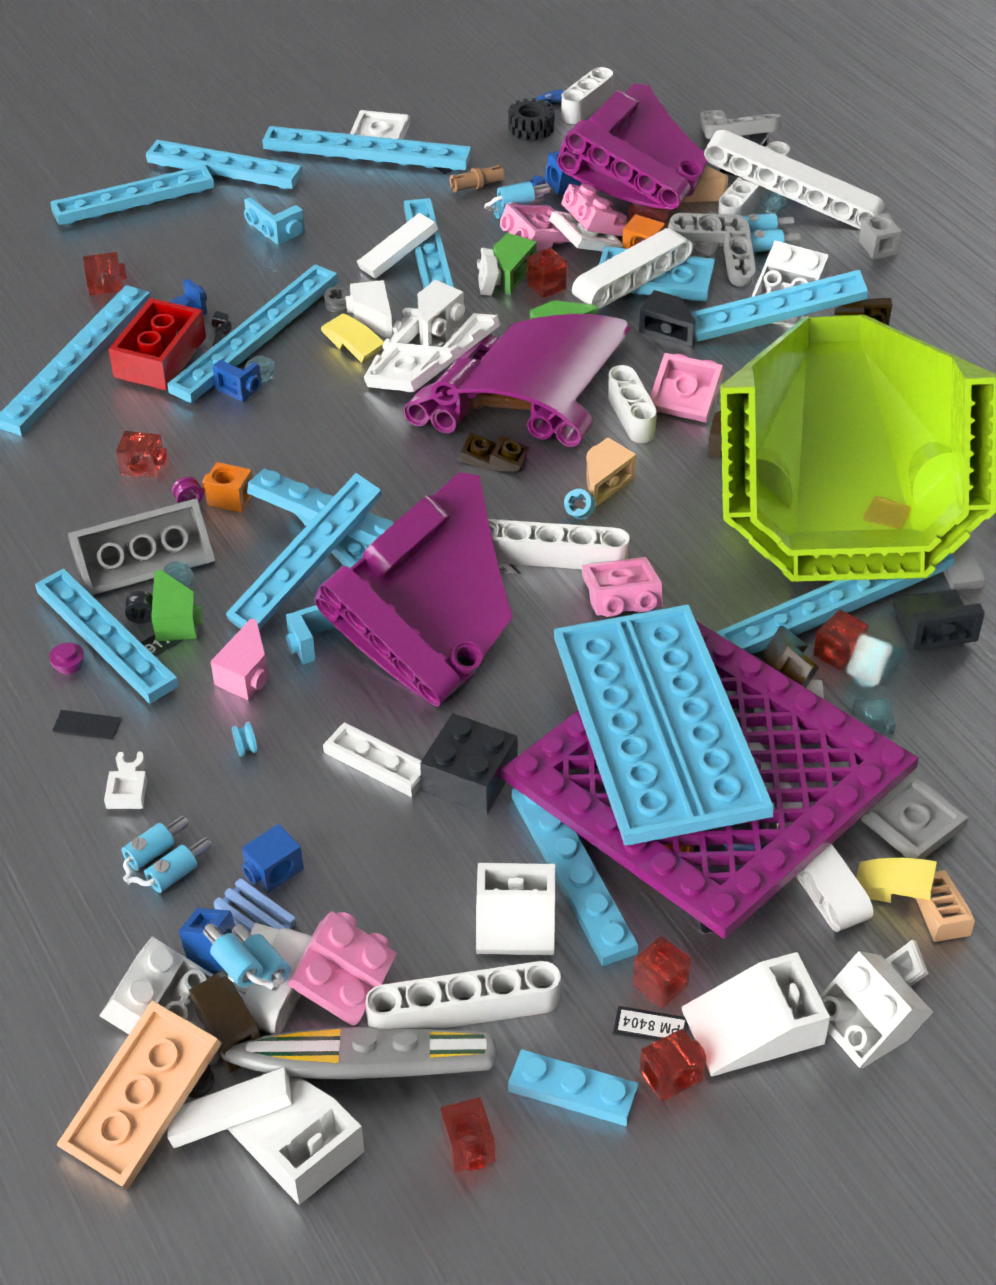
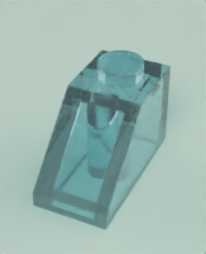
M861 633L846 673L855 676L853 683L868 689H873L874 684L885 686L906 648L875 636Z

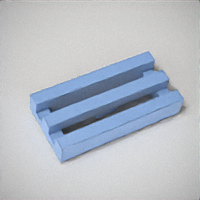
M241 878L235 882L236 888L227 889L224 892L225 897L223 899L218 897L214 901L215 909L231 910L235 925L242 924L249 933L255 923L231 906L233 903L250 914V917L265 926L279 930L282 927L292 930L296 926V919L293 915Z

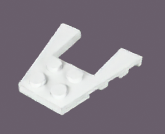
M404 308L402 311L403 319L396 321L392 328L394 332L392 338L385 340L382 355H376L364 376L367 387L415 392L501 325L498 316L473 313L443 347L408 344L419 332L418 309Z

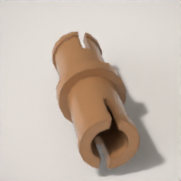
M501 165L484 169L472 168L470 172L451 175L449 178L450 187L453 189V192L470 188L482 189L484 185L503 182L504 171Z

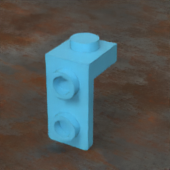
M252 198L245 199L246 210L244 215L247 222L276 244L280 245L305 233L303 210L297 205L273 215Z
M316 605L286 614L288 628L286 642L292 654L297 653L302 664L316 660L312 635L335 628L319 611Z

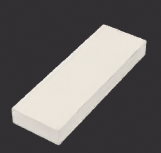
M418 213L360 258L357 264L361 270L376 279L434 234L438 227L433 220Z
M345 722L323 744L324 753L410 797H413L421 787V760Z
M280 1068L183 1104L168 1127V1140L172 1147H180L292 1105L290 1077L285 1068Z

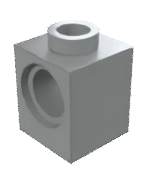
M888 213L864 217L861 222L859 242L872 259L897 255L902 231Z

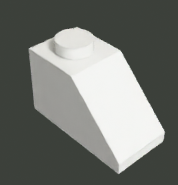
M384 280L350 284V296H345L347 313H353L354 319L364 324L374 333L385 338H392L391 311Z

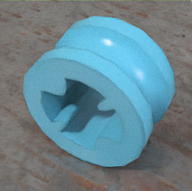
M574 489L566 495L564 507L569 515L579 520H585L594 513L596 501L587 491ZM577 498L586 503L583 510L580 508L576 509V511L574 510L577 508L574 505Z
M246 722L242 728H238L236 725L232 726V734L239 756H245L247 751L257 753V743L250 722Z

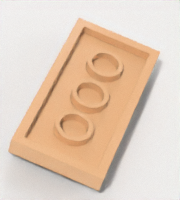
M151 1001L56 1145L128 1190L222 1043L211 1034L156 1002Z

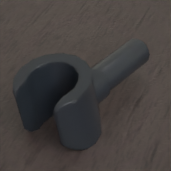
M216 311L212 317V327L217 328L213 346L222 340L225 331L228 332L232 328L231 322L228 321L229 314Z

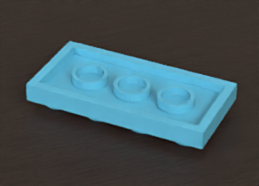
M604 246L599 265L627 249ZM689 256L685 262L629 293L651 295L653 290L681 297V299L707 302L715 259Z

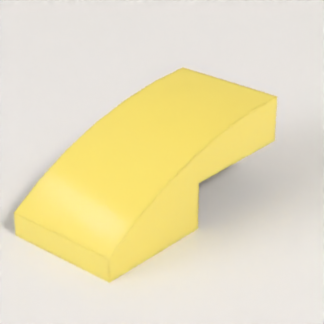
M342 313L321 327V331L339 349L346 347L361 363L383 350V340L364 324Z
M880 858L862 861L859 863L856 879L872 900L891 903L892 895L896 894L930 901L937 861L914 858Z

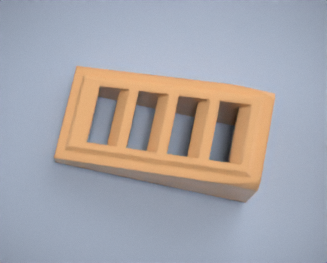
M945 870L936 871L934 884L939 883L940 886L933 887L932 894L944 893L945 896L930 898V901L916 898L933 941L939 942L971 936L975 920L968 905ZM945 903H948V904H949V906L938 907V908L936 907V905H939V904H945ZM953 913V916L942 917V915Z

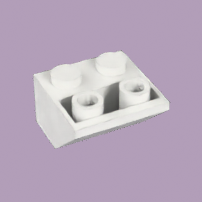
M435 279L417 294L420 345L443 347L464 324V293Z
M478 863L476 954L554 955L555 864Z
M858 951L820 995L830 1016L829 1034L859 1068L866 1067L908 1041L933 1013L927 1004L881 955Z

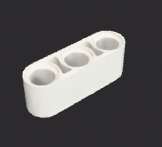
M605 67L595 68L562 93V121L568 124H577L599 109L612 96L613 71Z
M625 365L613 367L609 371L608 399L632 441L641 444L651 442L655 438L656 407L633 368Z
M282 927L271 945L290 965L291 972L287 979L279 985L280 989L278 991H271L267 986L256 983L249 986L243 1001L257 1024L259 1031L272 1035L283 1031L301 993L286 984L312 938L311 935Z

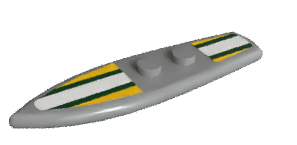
M360 1027L321 1028L273 1034L232 1045L225 1056L221 1052V1057L224 1061L248 1069L270 1073L284 1067L290 1077L317 1079L388 1078L485 1071L493 1067L497 1056L495 1042L487 1032Z

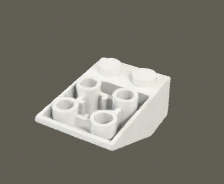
M774 241L752 297L828 278L831 272L829 255ZM809 314L771 324L790 329L802 318L808 317Z
M151 936L136 956L99 1016L127 1034H130L150 1002L154 1001L211 1034L198 1019L189 989L214 975ZM238 991V993L240 994V996H241V998H242V1000H243V998H244L245 995H244L243 993H241L240 991ZM218 1050L209 1065L214 1066L220 1057Z
M798 952L759 962L682 1006L683 1014L711 1077L823 1045L826 1041L830 1016Z
M290 1077L292 1105L228 1128V1130L300 1205L363 1154L365 1150L362 1126L333 1097L300 1077Z

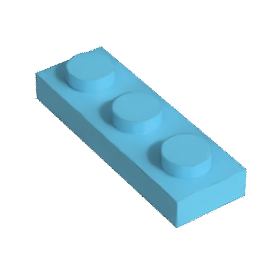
M521 1049L508 1082V1092L627 1126L638 1093L639 1083Z

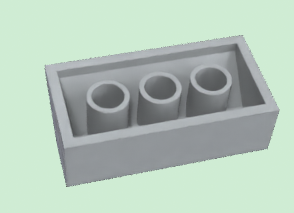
M197 498L73 531L68 534L84 588L91 595L153 579L155 570H162L167 574L215 561Z

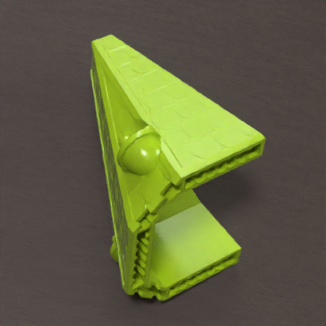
M866 315L816 316L802 318L731 378L720 385L723 520L732 528L734 527L759 553L766 559H770L781 569L782 573L791 582L927 578L936 570L935 566L950 552L953 554L971 536L970 533L978 525L996 513V373Z

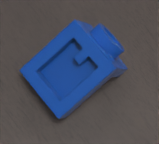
M190 279L184 280L185 294L169 302L200 309L203 311V316L206 315L207 295L205 290Z
M219 360L213 365L216 389L237 400L244 402L262 386L260 365L255 362L244 370L223 360Z

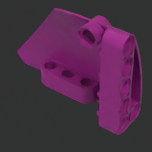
M634 83L625 93L618 89L588 121H579L565 135L557 163L565 174L613 197L654 208L675 209L686 197L693 195L707 160L704 151L692 142L670 117L650 85Z
M461 472L432 497L427 495L374 540L364 551L362 558L349 568L343 565L319 586L315 597V604L319 611L354 645L412 692L437 707L465 681L473 677L482 659L513 618L496 558L480 476ZM457 657L467 658L471 666H463L459 663Z

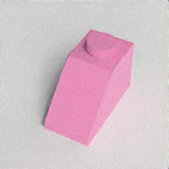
M252 618L211 660L214 685L246 700H249L257 690L262 689L268 679L265 653L257 620Z

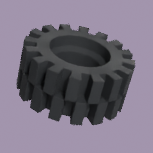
M524 98L523 102L517 100L516 104L512 103L508 109V128L511 135L515 134L516 138L522 137V140L527 141V138H531V141H536V138L542 140L544 136L549 137L550 133L554 132L555 110L551 103H545L543 99L536 101V98H532V101H528V98Z

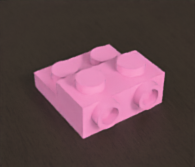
M569 184L561 204L587 231L623 237V228L628 224L627 217L618 212L610 200L599 197L596 193L597 190L588 184H581V186Z
M506 204L500 219L501 229L508 231L510 234L536 241L537 253L538 251L550 252L553 243L563 244V242H571L549 220L552 212H555L551 206Z
M664 353L650 395L657 412L707 423L712 404L716 402L720 385L722 384L723 365L717 364L712 360L701 361L691 359L683 354L672 355Z
M647 557L582 565L583 579L589 589L590 603L596 615L613 617L625 611L648 612L655 607L663 606L662 582Z
M331 911L317 926L286 985L354 1027L361 1020L365 1012L368 992L382 984L397 952L389 948L390 942L383 935L378 933L367 934L356 927L357 921L352 915L345 912H338L336 914Z

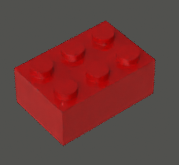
M150 298L108 349L114 378L167 390V383L183 370L206 339L203 311Z

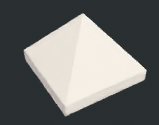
M911 940L885 959L910 987L929 974L915 940Z

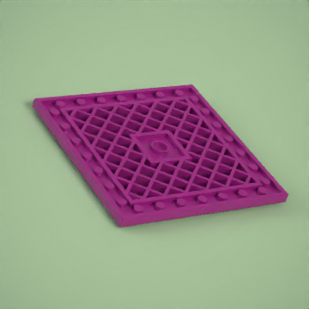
M696 621L724 690L736 691V695H728L727 697L732 709H738V713H735V716L748 747L749 743L768 745V750H751L750 752L763 783L773 782V789H766L771 802L775 803L776 809L773 810V817L745 822L751 823L752 830H732L731 825L724 826L725 831L704 830L625 846L613 810L610 808L611 804L607 793H595V788L605 787L601 775L595 774V769L598 766L579 710L501 769L502 779L720 937L726 939L917 768L919 757ZM763 708L764 713H745V709ZM765 726L766 731L747 732V727ZM773 726H791V730L773 731ZM819 743L820 749H801V744ZM793 744L794 749L775 750V745ZM589 750V755H583L586 751ZM761 762H770L771 769H761ZM822 762L823 768H804V763ZM830 762H848L849 767L831 768ZM777 763H796L797 769H778ZM569 769H589V774L569 775ZM833 781H840L836 786H833ZM780 782H799V788L781 789ZM806 782H825L826 787L807 788ZM583 788H590V793ZM782 802H802V808L783 809ZM809 802H816V803H815L813 806H811V807H810V805H809ZM785 822H793L787 828L785 827ZM758 823H778V829L759 830ZM762 843H769L766 847H764V848L761 850V845H760V844H762ZM662 844H673V852ZM679 844H684V846L699 845L700 852H679ZM726 844L727 851H706V845ZM733 844H753L754 851H734ZM728 865L729 872L708 873V866ZM735 865H744L736 872ZM694 866H701L702 872L696 869Z

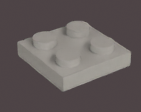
M911 774L864 814L860 820L906 858L924 859L964 829L967 825L968 817L917 776Z

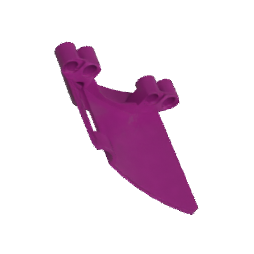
M594 314L552 315L513 323L501 337L493 336L490 333L460 356L435 383L421 388L405 405L404 416L415 426H423L431 419L433 426L438 431L451 433L467 416L469 398H474L479 393L506 395L531 402V418L528 420L527 426L529 432L534 437L545 440L553 433H556L557 439L563 445L574 447L584 438L593 423L591 415L575 400L631 328L626 320ZM479 349L488 351L480 361L471 359Z

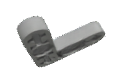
M709 110L700 114L701 127L707 139H711L718 130H727L736 135L744 136L774 132L782 128L781 115L777 113L727 119L723 110Z
M676 213L670 218L668 228L691 242L723 243L729 281L738 287H746L751 284L756 268L749 223L744 217L728 214ZM711 225L715 231H705L701 226ZM740 247L745 251V254H736L732 251V248ZM739 265H742L743 274H741V271L738 270Z

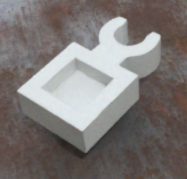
M481 248V260L478 259L477 268L480 269L478 275L480 294L492 296L495 285L498 286L500 284L501 269H498L493 249Z
M119 752L116 756L118 771H109L104 798L106 809H143L147 786L143 753L137 752L136 760L126 763L124 752Z

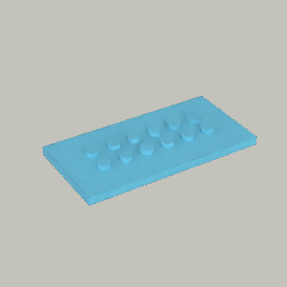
M689 604L554 629V639L625 846L773 817L774 806Z

